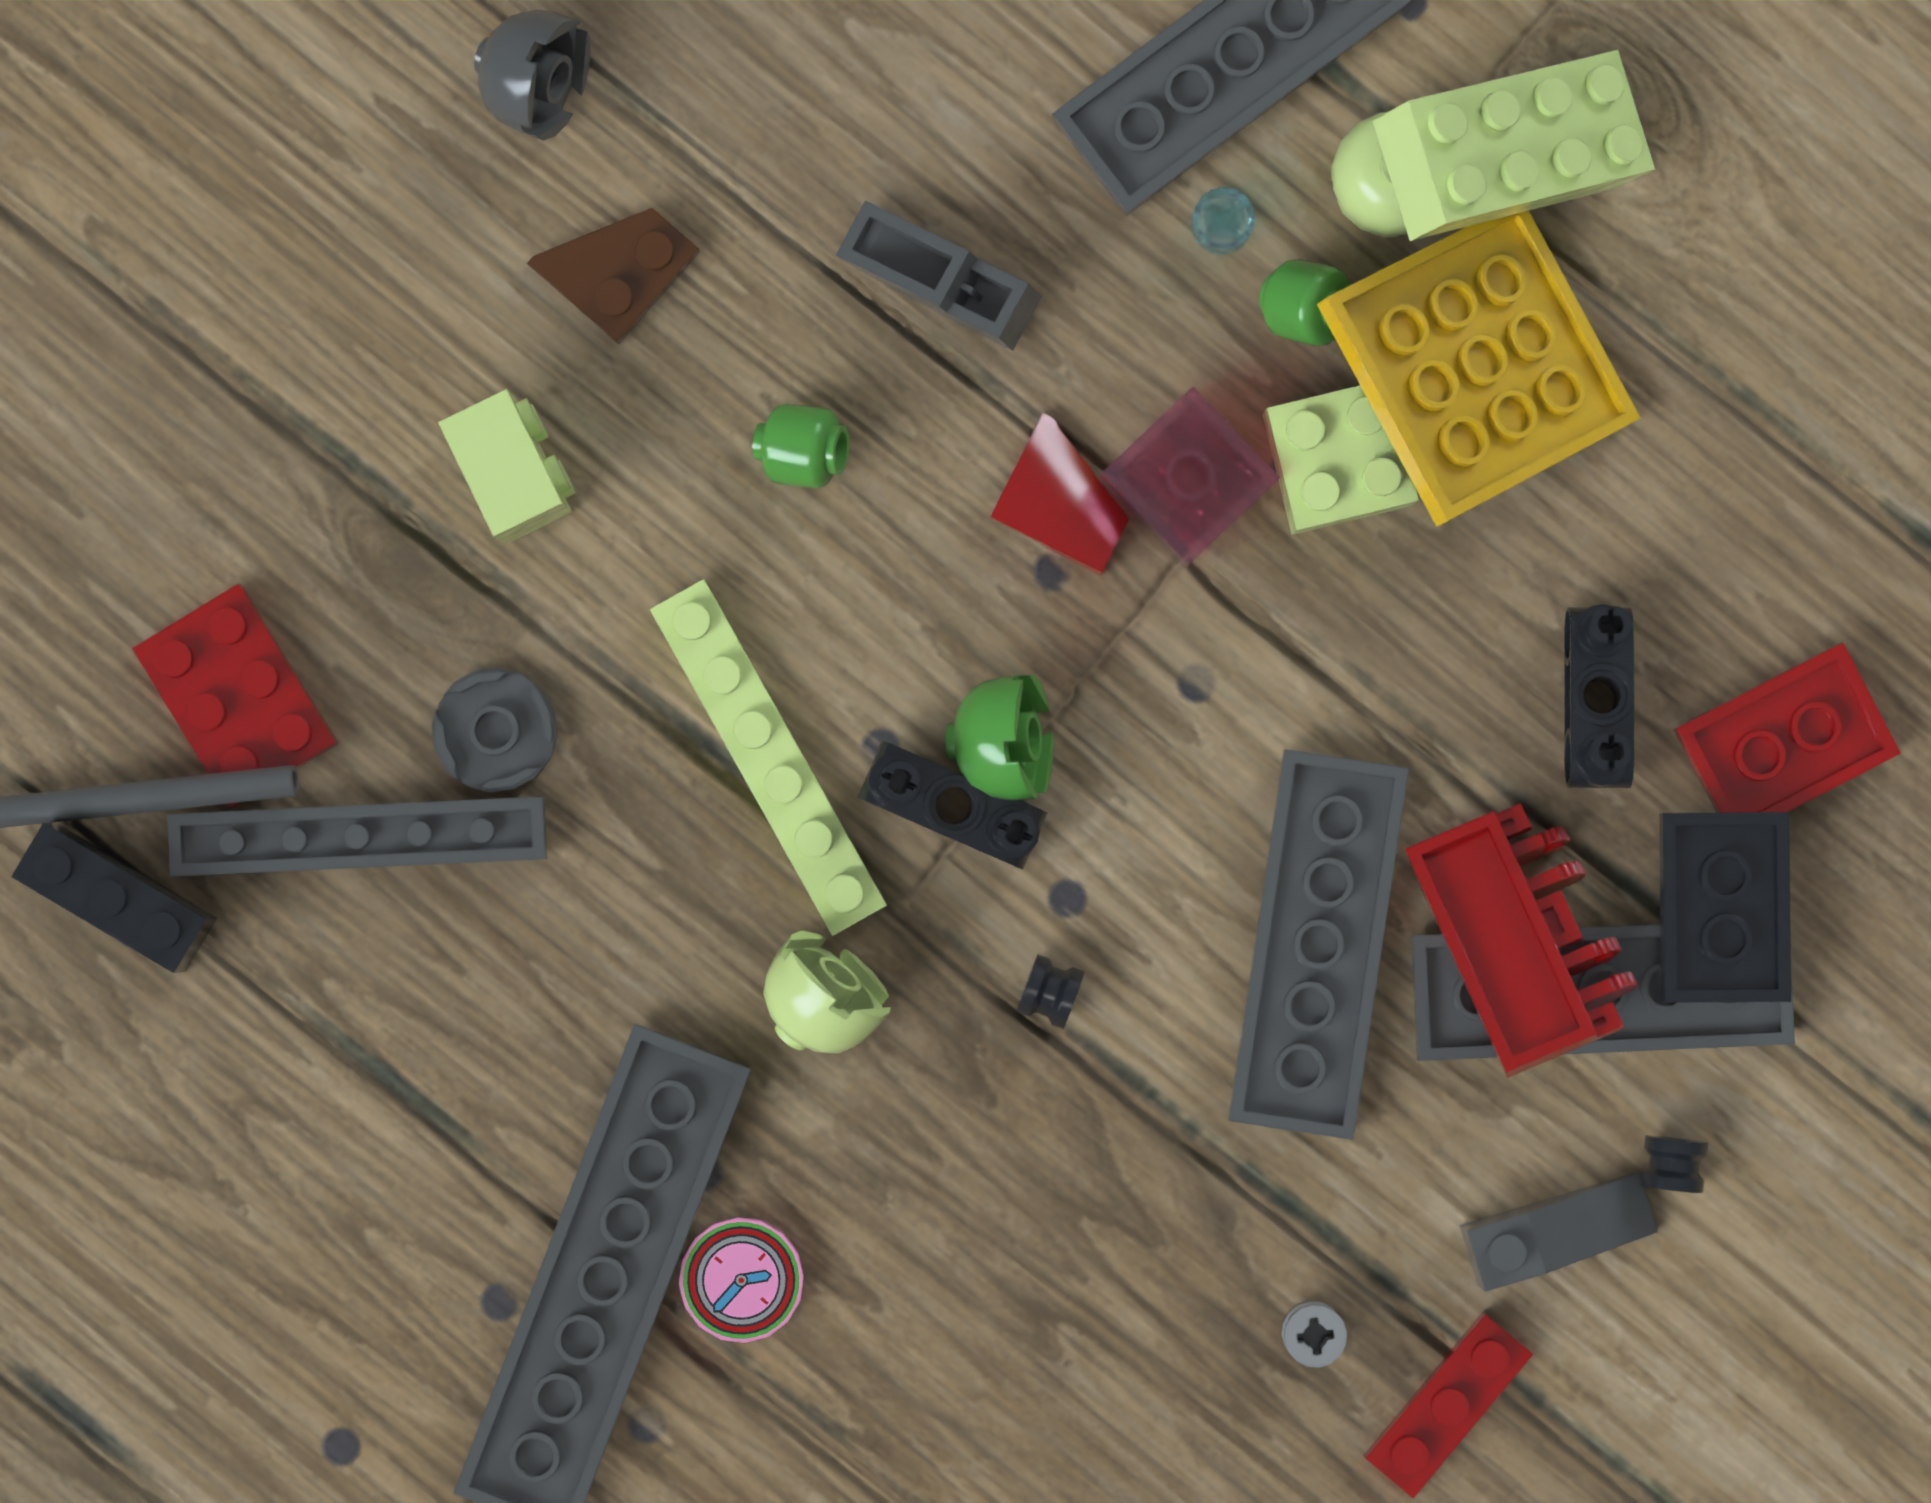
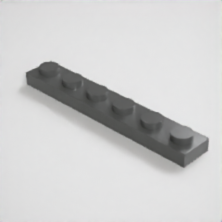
M545 797L167 814L170 877L547 859Z

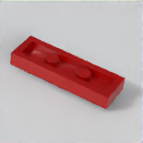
M1482 1312L1363 1455L1364 1458L1414 1499L1533 1356V1353Z

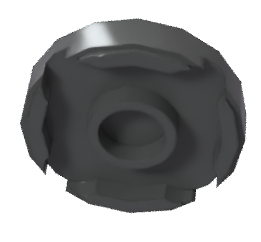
M501 668L473 671L454 682L439 702L432 722L434 750L446 771L466 786L490 793L516 790L537 778L551 760L558 737L555 710L544 691L526 676Z

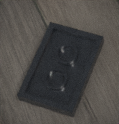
M1789 812L1659 813L1661 1002H1791Z

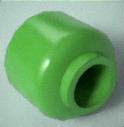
M1303 259L1288 260L1276 268L1262 285L1259 304L1265 323L1272 333L1283 339L1312 346L1328 345L1335 338L1317 304L1351 284L1344 272L1333 266Z
M795 404L778 405L770 413L766 423H759L753 436V455L756 460H762L765 475L773 483L821 488L829 484L834 475H841L845 469L849 455L848 429L844 425H839L837 416L828 408Z

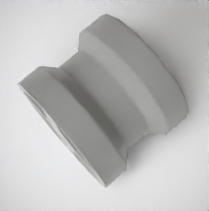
M1308 1300L1295 1305L1288 1311L1282 1322L1281 1336L1287 1351L1297 1362L1307 1367L1320 1368L1332 1364L1341 1356L1346 1346L1347 1331L1343 1320L1331 1306L1321 1301Z

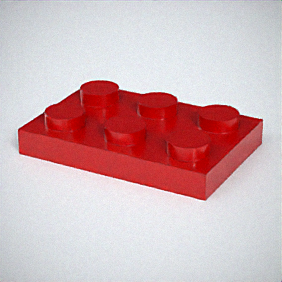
M239 583L132 648L208 774L295 765L296 769L339 744L243 585ZM242 802L227 803L228 808H234Z
M1843 642L1673 729L1716 813L1789 812L1901 754Z

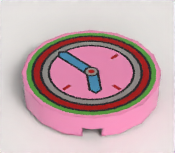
M736 1217L715 1222L695 1237L682 1259L679 1287L685 1309L700 1328L720 1340L747 1343L769 1337L790 1320L801 1301L804 1273L799 1252L783 1231L763 1219Z

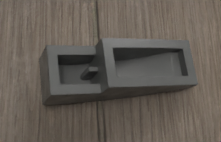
M866 200L836 254L843 261L891 288L1012 351L1042 298V295L1029 283L976 258L970 251Z

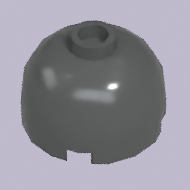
M532 10L511 15L491 33L490 37L482 40L475 54L474 67L478 73V86L484 104L498 121L522 134L540 140L555 137L568 124L573 113L564 111V104L571 86L582 96L590 65V38L587 31L576 28L581 23L580 21L556 12Z

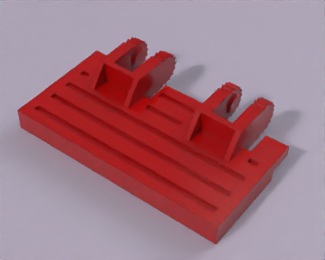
M1521 803L1499 813L1492 811L1405 849L1414 874L1507 1078L1624 1029L1615 1005L1611 1001L1628 994L1638 986L1633 973L1630 971L1614 974L1603 981L1577 991L1571 978L1572 976L1611 961L1622 950L1614 936L1598 940L1595 943L1561 956L1559 950L1583 940V936L1561 890L1582 880L1586 872L1581 862L1575 860L1560 864L1526 880L1520 866L1557 852L1569 843L1570 838L1565 827L1558 826L1510 845L1509 839L1532 830V826Z

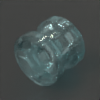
M1220 187L1210 190L1200 198L1193 211L1191 229L1194 239L1201 248L1212 254L1226 255L1236 252L1246 244L1254 229L1256 217L1253 205L1247 196L1237 189ZM1215 209H1217V210H1228V211H1227V212H1225V211H1219V212H1217Z

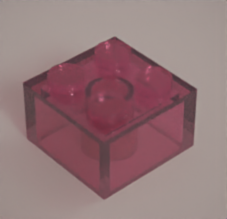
M1194 386L1110 464L1100 476V480L1185 569L1280 479L1274 470Z

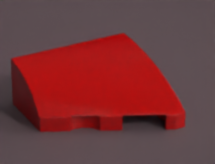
M1045 413L1042 414L990 516V519L1046 546L1047 549L1099 575H1102L1129 521V518L1060 429L1056 421Z

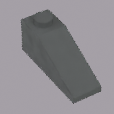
M1634 1172L1460 1225L1477 1285L1485 1292L1549 1273L1657 1233L1658 1230L1645 1187L1640 1185V1172Z

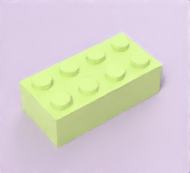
M1618 50L1409 100L1373 120L1410 241L1615 189L1655 170Z

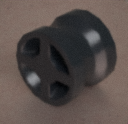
M1037 954L1016 1012L1026 1016L1034 1013L1047 1016L1051 1025L1064 1029L1085 971L1074 967L1064 971L1054 967L1049 958Z
M1645 1135L1644 1148L1649 1153L1650 1158L1649 1167L1641 1173L1640 1185L1662 1190L1703 1193L1704 1179L1699 1174L1700 1161L1707 1156L1708 1143L1690 1139Z

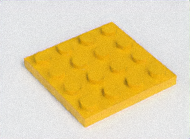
M1529 211L1467 226L1326 297L1317 304L1436 527L1641 419Z

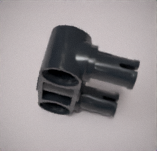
M1604 604L1589 608L1567 607L1564 624L1565 782L1568 788H1631L1634 774V626L1631 608L1613 607ZM1600 682L1610 688L1614 696V704L1609 713H1596L1588 708L1583 696L1585 686L1588 683Z
M883 740L857 797L1022 870L1031 851L1038 842L1041 827L1048 812L1021 800L991 797L972 786L964 775ZM950 787H958L963 790L968 796L970 804L967 815L955 823L943 821L937 814L935 806L939 794Z

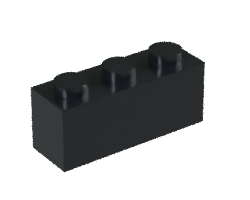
M58 823L42 824L11 876L172 973L187 971L217 920V917Z

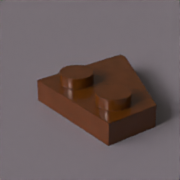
M650 208L537 254L527 264L619 345L699 254L700 250L656 210Z

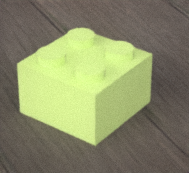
M1361 386L1268 407L1263 413L1292 535L1411 507L1419 501L1417 490Z
M505 389L438 422L493 537L506 545L572 513L566 498L576 494L575 489L561 461L557 460L555 455L546 458L539 442L549 436L534 405L530 404L527 398L518 401Z

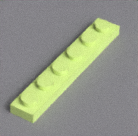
M703 579L651 608L652 615L832 936L887 906L706 580Z

